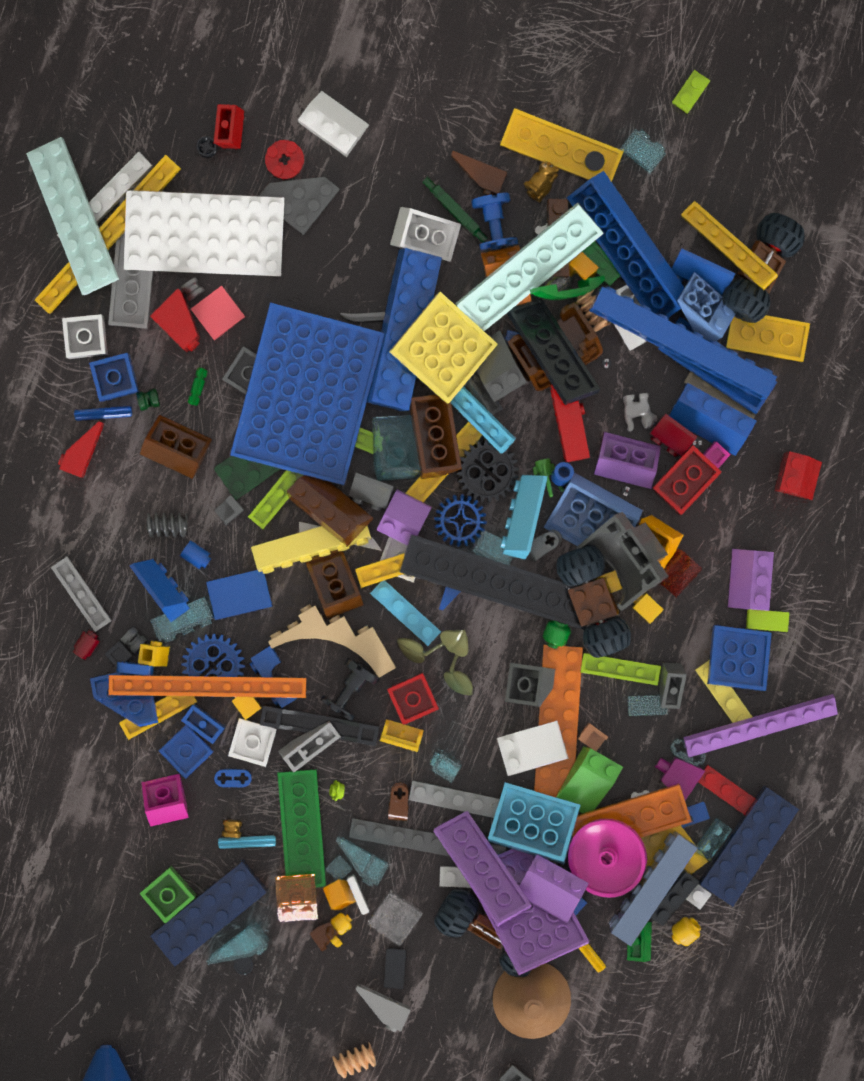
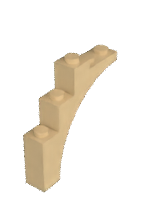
M309 604L300 609L301 614L298 616L302 622L300 624L298 621L293 622L287 626L289 630L281 633V631L274 633L270 636L272 640L268 641L271 648H274L285 642L298 639L317 638L329 640L346 646L359 654L372 667L378 677L396 668L374 627L369 628L367 625L358 630L359 635L356 636L345 616L340 618L339 615L330 619V624L327 626L316 605L312 607Z

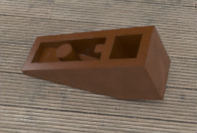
M452 150L451 157L479 189L483 190V194H492L493 196L500 193L507 175L506 171Z

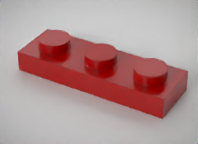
M707 765L704 768V774L698 782L745 815L756 799Z

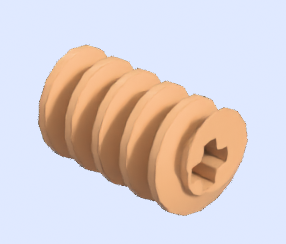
M592 290L587 294L578 296L576 304L578 306L582 305L580 310L586 312L585 318L590 319L588 321L591 326L594 325L593 330L597 332L611 322L608 323L606 319L589 311L596 295H591L594 291Z
M368 1042L369 1048L362 1044L361 1051L354 1047V1054L347 1050V1057L339 1053V1060L332 1056L338 1074L346 1078L347 1071L351 1076L354 1075V1068L357 1072H361V1066L367 1070L369 1063L375 1067L376 1058L370 1043Z

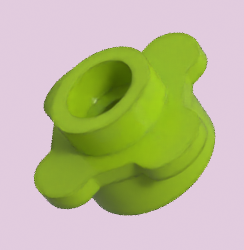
M334 780L329 790L331 799L337 801L343 798L344 784Z

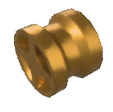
M223 820L224 830L221 836L241 838L239 830L242 826V821Z

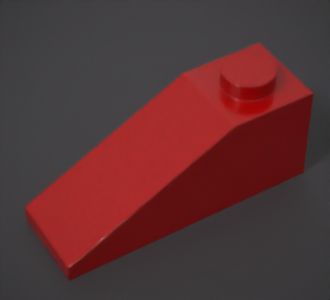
M97 422L65 454L62 453L58 462L61 465L60 470L84 478L104 423Z

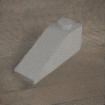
M328 721L293 739L278 752L291 770L295 772L341 736Z
M357 983V992L382 1023L386 1025V1028L393 1032L397 1030L402 1031L411 1007Z

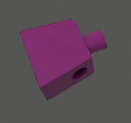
M661 757L655 765V768L663 772L660 780L667 787L680 784L685 801L705 772L703 769L677 757H674L671 763Z

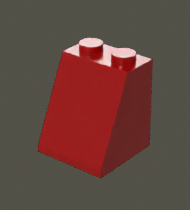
M177 289L150 317L186 352L190 350L192 352L200 344L198 341L201 338L186 298Z
M790 451L785 452L774 491L813 500L822 462L806 455Z

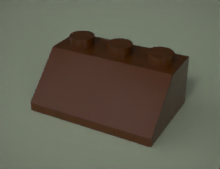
M159 415L144 440L140 455L193 479L212 439Z

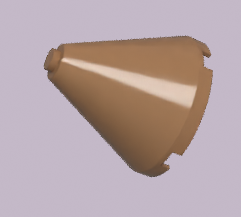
M549 963L532 969L526 977H514L503 971L493 990V1007L499 1022L509 1032L522 1038L536 1039L550 1035L564 1023L570 1010L571 994L568 983L562 973Z

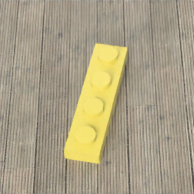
M710 659L695 669L732 723L752 718V715L732 687L707 684Z

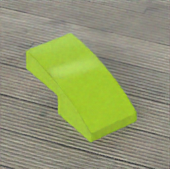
M747 610L746 629L788 632L789 612Z

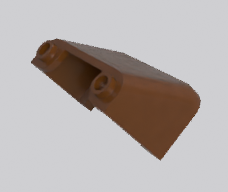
M576 302L565 305L561 309V319L557 323L583 363L587 365L602 354L603 348L597 334ZM521 335L513 336L507 342L535 390L542 391L552 385Z

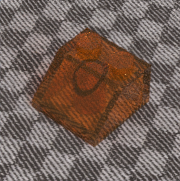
M314 874L275 877L279 922L318 919V901Z

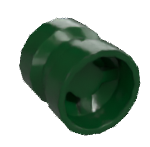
M156 388L149 389L145 393L142 391L136 393L141 411H145L149 407H160Z

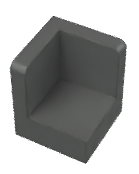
M232 495L215 509V512L224 521L225 525H228L244 511L243 507Z

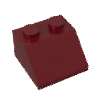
M667 414L662 415L649 433L652 436L651 441L658 446L661 444L668 448L666 451L675 458L677 455L682 457L697 438L696 435Z

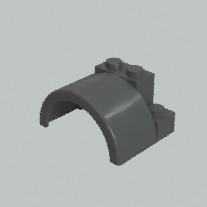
M623 512L615 514L577 546V549L588 545L596 546L604 556L605 563L612 571H616L622 586V600L617 605L621 611L668 577V574L659 563L668 553L646 523L633 527Z

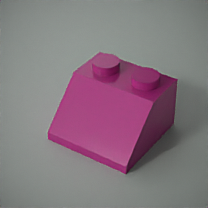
M180 774L141 782L145 813L150 826L188 818L187 803Z

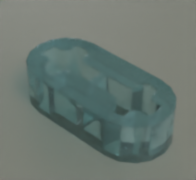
M679 738L671 742L670 750L675 756L694 766H700L705 762V753L699 754L701 757L700 761L696 760L693 762V757H688L687 753L683 751L675 752V744L682 742V747L685 748L683 739Z

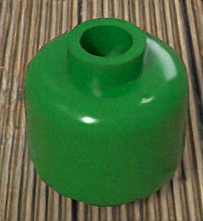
M550 620L545 627L543 639L547 642V646L557 649L558 646L561 647L567 644L571 629L567 624Z

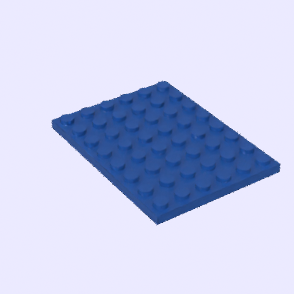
M270 302L230 456L345 485L385 333Z

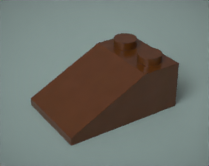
M338 549L330 551L331 554L328 556L319 557L317 555L312 557V560L305 562L327 619L364 605L344 552H339Z

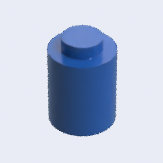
M559 463L551 474L552 482L557 486L567 485L574 475V469L569 463Z
M191 540L180 555V557L198 569L201 567L206 568L211 560L209 558L210 553Z

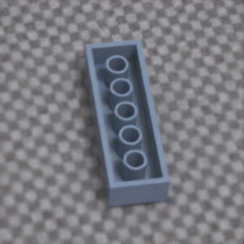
M676 831L673 834L669 833L666 837L664 848L662 850L659 849L653 857L654 863L651 867L649 865L646 867L641 882L631 890L632 895L630 898L623 900L620 905L621 911L619 914H614L608 923L610 924V932L629 946L634 943L698 849L694 843Z

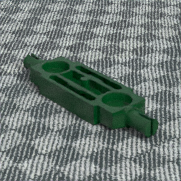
M429 177L422 182L438 199V202L473 236L475 235L482 243L488 239L480 230V226L461 208V205L457 204L439 185H435Z

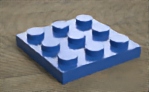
M714 625L707 684L766 691L772 633Z

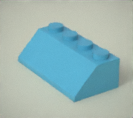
M522 475L519 481L516 480L513 490L517 492L516 497L511 500L509 507L512 514L511 518L507 517L505 529H508L507 536H503L500 546L504 548L502 554L526 559L530 553L547 476Z

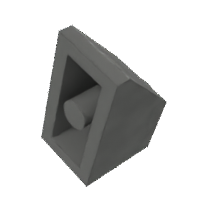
M662 662L659 678L661 708L680 709L687 675L681 663Z

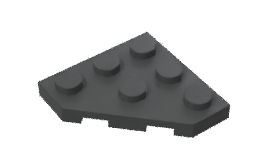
M326 177L269 183L260 196L284 197L283 220L302 235H305L340 189Z

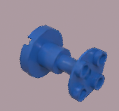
M498 193L493 196L491 194L471 200L473 209H483L484 220L489 222L492 241L479 244L480 250L501 249L504 245L513 246L518 244L517 237L503 238L500 220L504 219L502 204L511 201L509 193Z

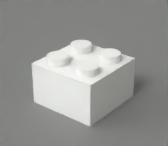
M102 314L62 318L66 358L74 359L108 355L105 322Z

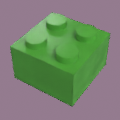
M172 866L140 893L164 923H167L197 896Z

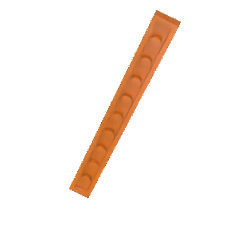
M109 675V695L306 698V678Z

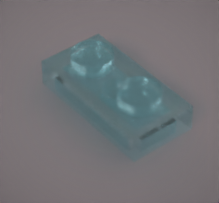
M716 818L696 845L698 848L696 852L710 861L732 829Z

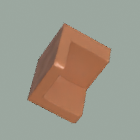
M588 722L577 739L594 751H597L602 743L608 739V736Z

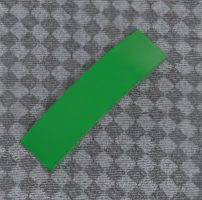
M605 276L579 280V288L558 292L557 284L530 289V293L549 300L577 297L597 288L605 280Z

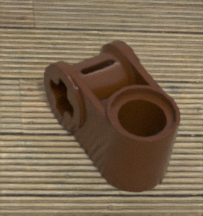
M397 782L391 788L388 819L407 821L409 806L408 787L403 782ZM398 788H402V791L405 793H402L401 796H397V793L394 791H398Z

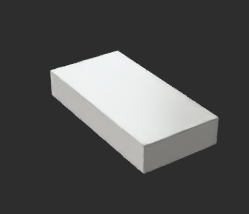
M355 875L348 876L347 882L361 914L369 913L370 909Z

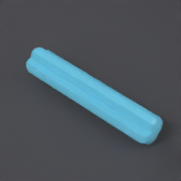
M274 835L218 839V847L220 849L270 847L276 845V837Z

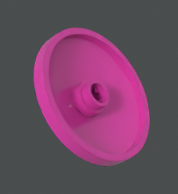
M598 819L589 822L575 834L570 843L568 862L571 873L589 883L586 888L588 892L600 897L610 898L628 893L640 882L646 870L647 853L642 839L630 826L614 819Z

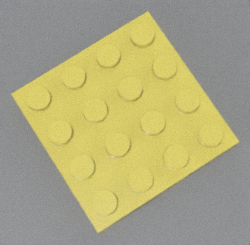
M438 292L389 352L448 404L498 344L445 295Z

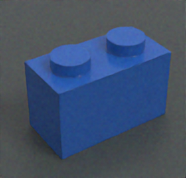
M196 704L192 705L181 720L211 744L217 740L226 728Z

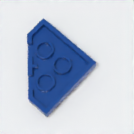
M117 672L90 678L93 697L100 703L139 727L159 723L154 696L109 695V675L137 674Z

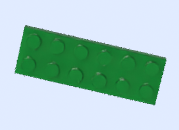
M317 769L278 772L287 890L326 887Z

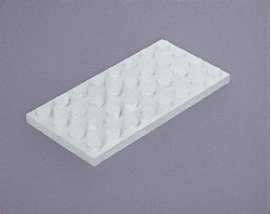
M126 190L124 270L281 276L284 197Z

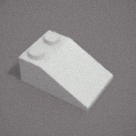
M400 207L390 245L442 257V260L451 262L461 224L411 208Z
M558 721L497 738L508 776L569 759Z

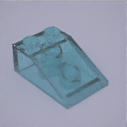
M411 415L373 417V458L377 481L415 478L420 471Z
M255 920L213 952L206 962L209 965L251 957L255 953L260 955L267 949L269 937Z

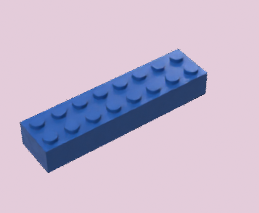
M603 171L570 194L567 199L571 205L574 206L578 203L602 230L603 234L596 241L638 302L649 307L651 312L656 315L663 314L668 318L681 310L677 300L683 292L684 286L606 173Z
M408 248L398 251L381 332L385 333L367 403L399 411L409 410L416 375L389 351L433 299L442 257Z

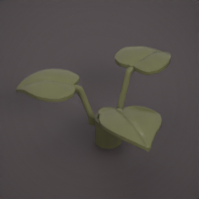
M465 630L443 631L440 634L442 642L428 651H423L422 645L414 640L399 638L397 640L398 646L405 657L415 663L424 662V656L445 645L449 652L455 653L450 672L446 671L444 673L445 682L457 693L463 695L473 694V685L470 679L464 673L454 670L458 656L464 657L468 654V637Z

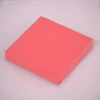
M222 286L191 308L214 341L245 318L244 314Z

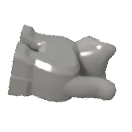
M648 393L639 394V402L633 401L634 395L623 397L625 404L624 417L628 425L627 430L630 432L634 429L632 418L641 416V423L644 429L652 427L657 422V415H654L650 409Z

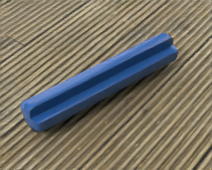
M131 406L74 411V418L77 421L132 416Z

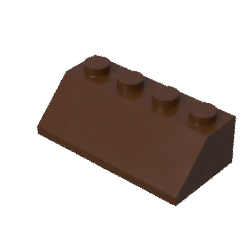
M438 395L411 398L409 410L421 479L441 477L461 470L462 466L451 402L447 404Z
M304 475L287 490L289 499L346 547L373 520L371 515L329 481Z

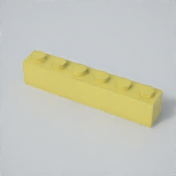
M368 525L349 546L354 544L362 546L367 544L368 540H371ZM320 526L251 547L257 570L266 574L273 572L276 567H290L293 565V562H308L312 560L311 557L317 555L319 557L328 556L331 554L330 551L337 549L339 552L349 549V546L346 547L325 528Z

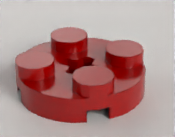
M280 140L273 143L267 149L265 164L273 176L281 180H289L296 177L302 170L304 155L301 148L295 142ZM282 155L290 157V160L287 161V165H284L283 162H279V159L282 158Z

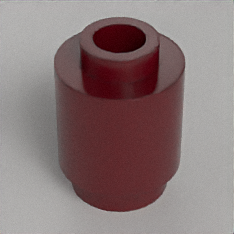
M88 630V632L83 631L73 646L74 650L72 652L86 660L87 657L92 655L100 640L97 639L99 635L91 630Z

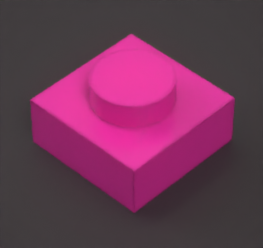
M714 441L703 455L719 468L731 454L718 442Z

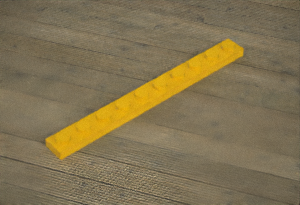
M165 155L134 190L161 192L181 168ZM126 199L99 228L107 250L125 232ZM69 262L35 299L49 314L78 284Z

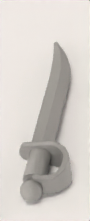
M385 312L340 313V315L351 321L384 320Z

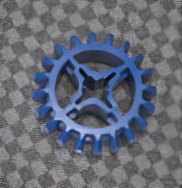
M464 494L460 495V500H457L456 495H453V502H450L449 498L445 499L448 503L447 506L440 503V506L444 508L443 511L436 510V513L441 514V516L434 517L435 521H440V524H436L435 528L441 527L442 529L437 534L442 535L444 533L446 535L442 539L443 541H446L449 537L451 539L449 545H452L454 540H456L457 547H460V541H464V545L468 546V539L474 544V535L479 539L481 538V535L477 533L478 530L485 531L484 528L480 527V524H487V521H481V517H485L486 513H479L483 506L475 507L478 500H475L473 504L470 503L471 496H468L467 501H464ZM459 504L456 516L444 517L450 507ZM464 505L469 506L475 512L477 519L465 516ZM460 510H462L463 519L470 520L471 522L463 524L459 531L458 523L450 521V519L458 518ZM444 522L453 523L456 526V536L451 535L446 530ZM465 525H476L471 534L462 537Z

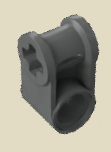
M552 529L534 538L529 553L532 561L538 560L557 547L562 541L561 533ZM554 536L555 540L549 542L548 539Z

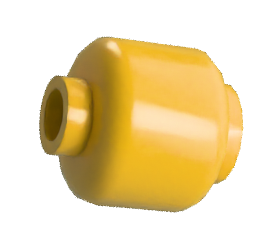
M683 917L672 926L673 935L671 937L676 944L689 946L700 937L699 930H701V927L694 918Z

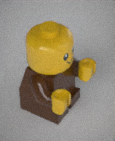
M339 913L331 919V923L319 926L309 934L322 951L327 949L326 946L329 943L338 948L343 944L338 936L343 935L352 928L350 923L352 920L348 914L345 916L343 913Z

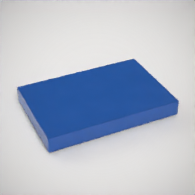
M258 570L206 582L215 620L272 607L265 574Z

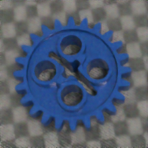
M214 633L212 639H210L208 634H206L204 641L198 637V644L191 642L193 649L186 648L189 655H183L187 662L181 665L187 667V669L182 673L189 676H200L210 666L209 661H216L223 653L227 655L216 665L218 669L210 670L205 676L208 677L209 674H215L217 677L244 675L240 668H244L245 665L240 664V661L245 658L238 656L242 650H235L237 643L230 645L231 638L223 641L224 635L217 639L216 633ZM211 646H216L219 649L218 656L212 657L209 654ZM200 659L205 663L203 670L195 668L194 663L196 660ZM228 660L232 663L230 671H225L222 668L223 661Z

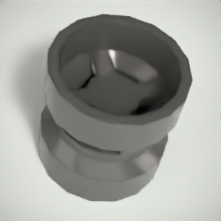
M133 626L120 641L128 644L130 650L136 653L140 649V644H144L148 639L144 635H140Z

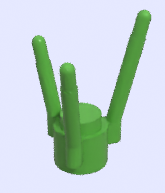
M550 459L536 461V467L533 468L534 475L547 476V490L549 496L553 497L549 475L555 469L554 463L551 464ZM558 486L560 491L564 492L563 486Z

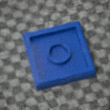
M185 725L159 750L185 779L214 752L188 725Z

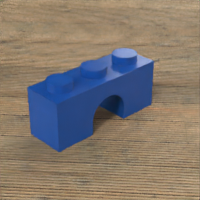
M271 646L250 658L252 661L250 666L255 673L259 672L262 677H273V668L281 663L280 658ZM271 697L276 706L280 705L281 708L297 699Z

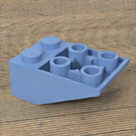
M695 272L677 300L693 331L703 335V339L709 342L711 340L717 341L723 337L736 314L726 305H723L722 296Z

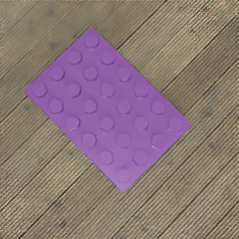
M514 849L498 855L518 886H520L536 857ZM531 903V908L497 926L483 906L518 975L589 943L574 912L568 923Z

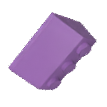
M604 432L594 475L651 489L657 472L661 446Z
M732 549L728 596L729 608L769 611L774 552Z
M537 854L519 887L530 903L568 923L589 883Z

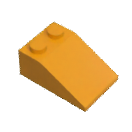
M651 515L642 518L639 525L646 523L668 553L659 562L664 569L675 553L683 534Z

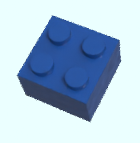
M124 353L89 363L99 401L104 402L139 392L130 354Z

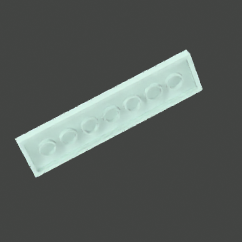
M60 137L26 153L82 295H87L119 280L64 139Z
M578 203L575 204L456 302L457 307L485 331L530 294V289L539 287L603 234L602 230Z

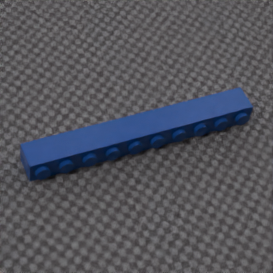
M610 287L599 289L589 309L590 312L759 399L764 400L768 397L777 378L770 369L765 367L761 369L755 366L756 363L754 361L738 357V353L728 349L726 351L722 349L719 343L703 339L704 336L698 332H689L684 325L668 321L669 318L663 314L656 315L651 312L649 307L633 303L634 300L628 296L622 297L616 294V290Z

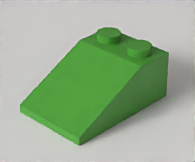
M583 746L556 798L579 804V812L581 813L593 811L614 785L623 767L593 749Z

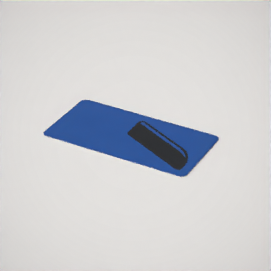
M701 802L687 807L692 822L681 826L684 828L709 819L705 803Z

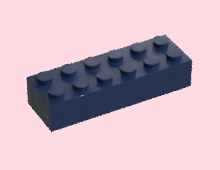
M763 786L755 798L756 800L746 814L743 815L699 880L701 886L732 907L799 810L766 786Z
M242 860L180 910L167 923H164L155 930L150 937L175 967L266 894L268 889L247 863Z

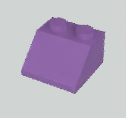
M396 490L377 531L407 545L410 535L418 536L432 507Z

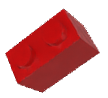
M218 104L214 144L226 149H241L244 120L243 109L237 105Z

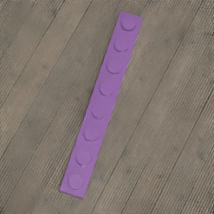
M833 694L683 737L688 757L696 756L836 715L838 712L835 697Z

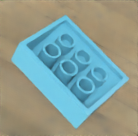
M505 783L488 841L534 856L538 854L545 859L564 864L580 805Z

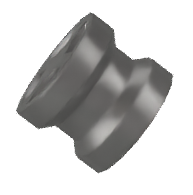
M196 277L180 288L182 292L187 294L189 302L205 291L203 287L198 285Z

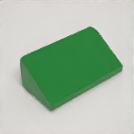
M648 921L631 946L627 944V960L639 962L651 960L652 922Z

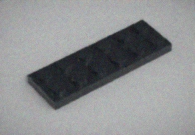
M542 298L519 305L507 312L508 317L565 405L599 393L600 388Z

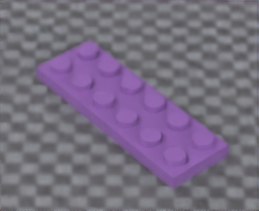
M468 811L434 828L435 835L497 926L531 908V903Z

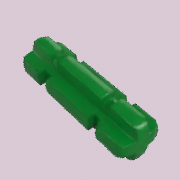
M197 368L195 374L197 377L194 378L190 392L192 394L191 396L189 395L188 399L190 405L197 406L199 404V396H201L205 383L204 378H206L208 372L204 368Z

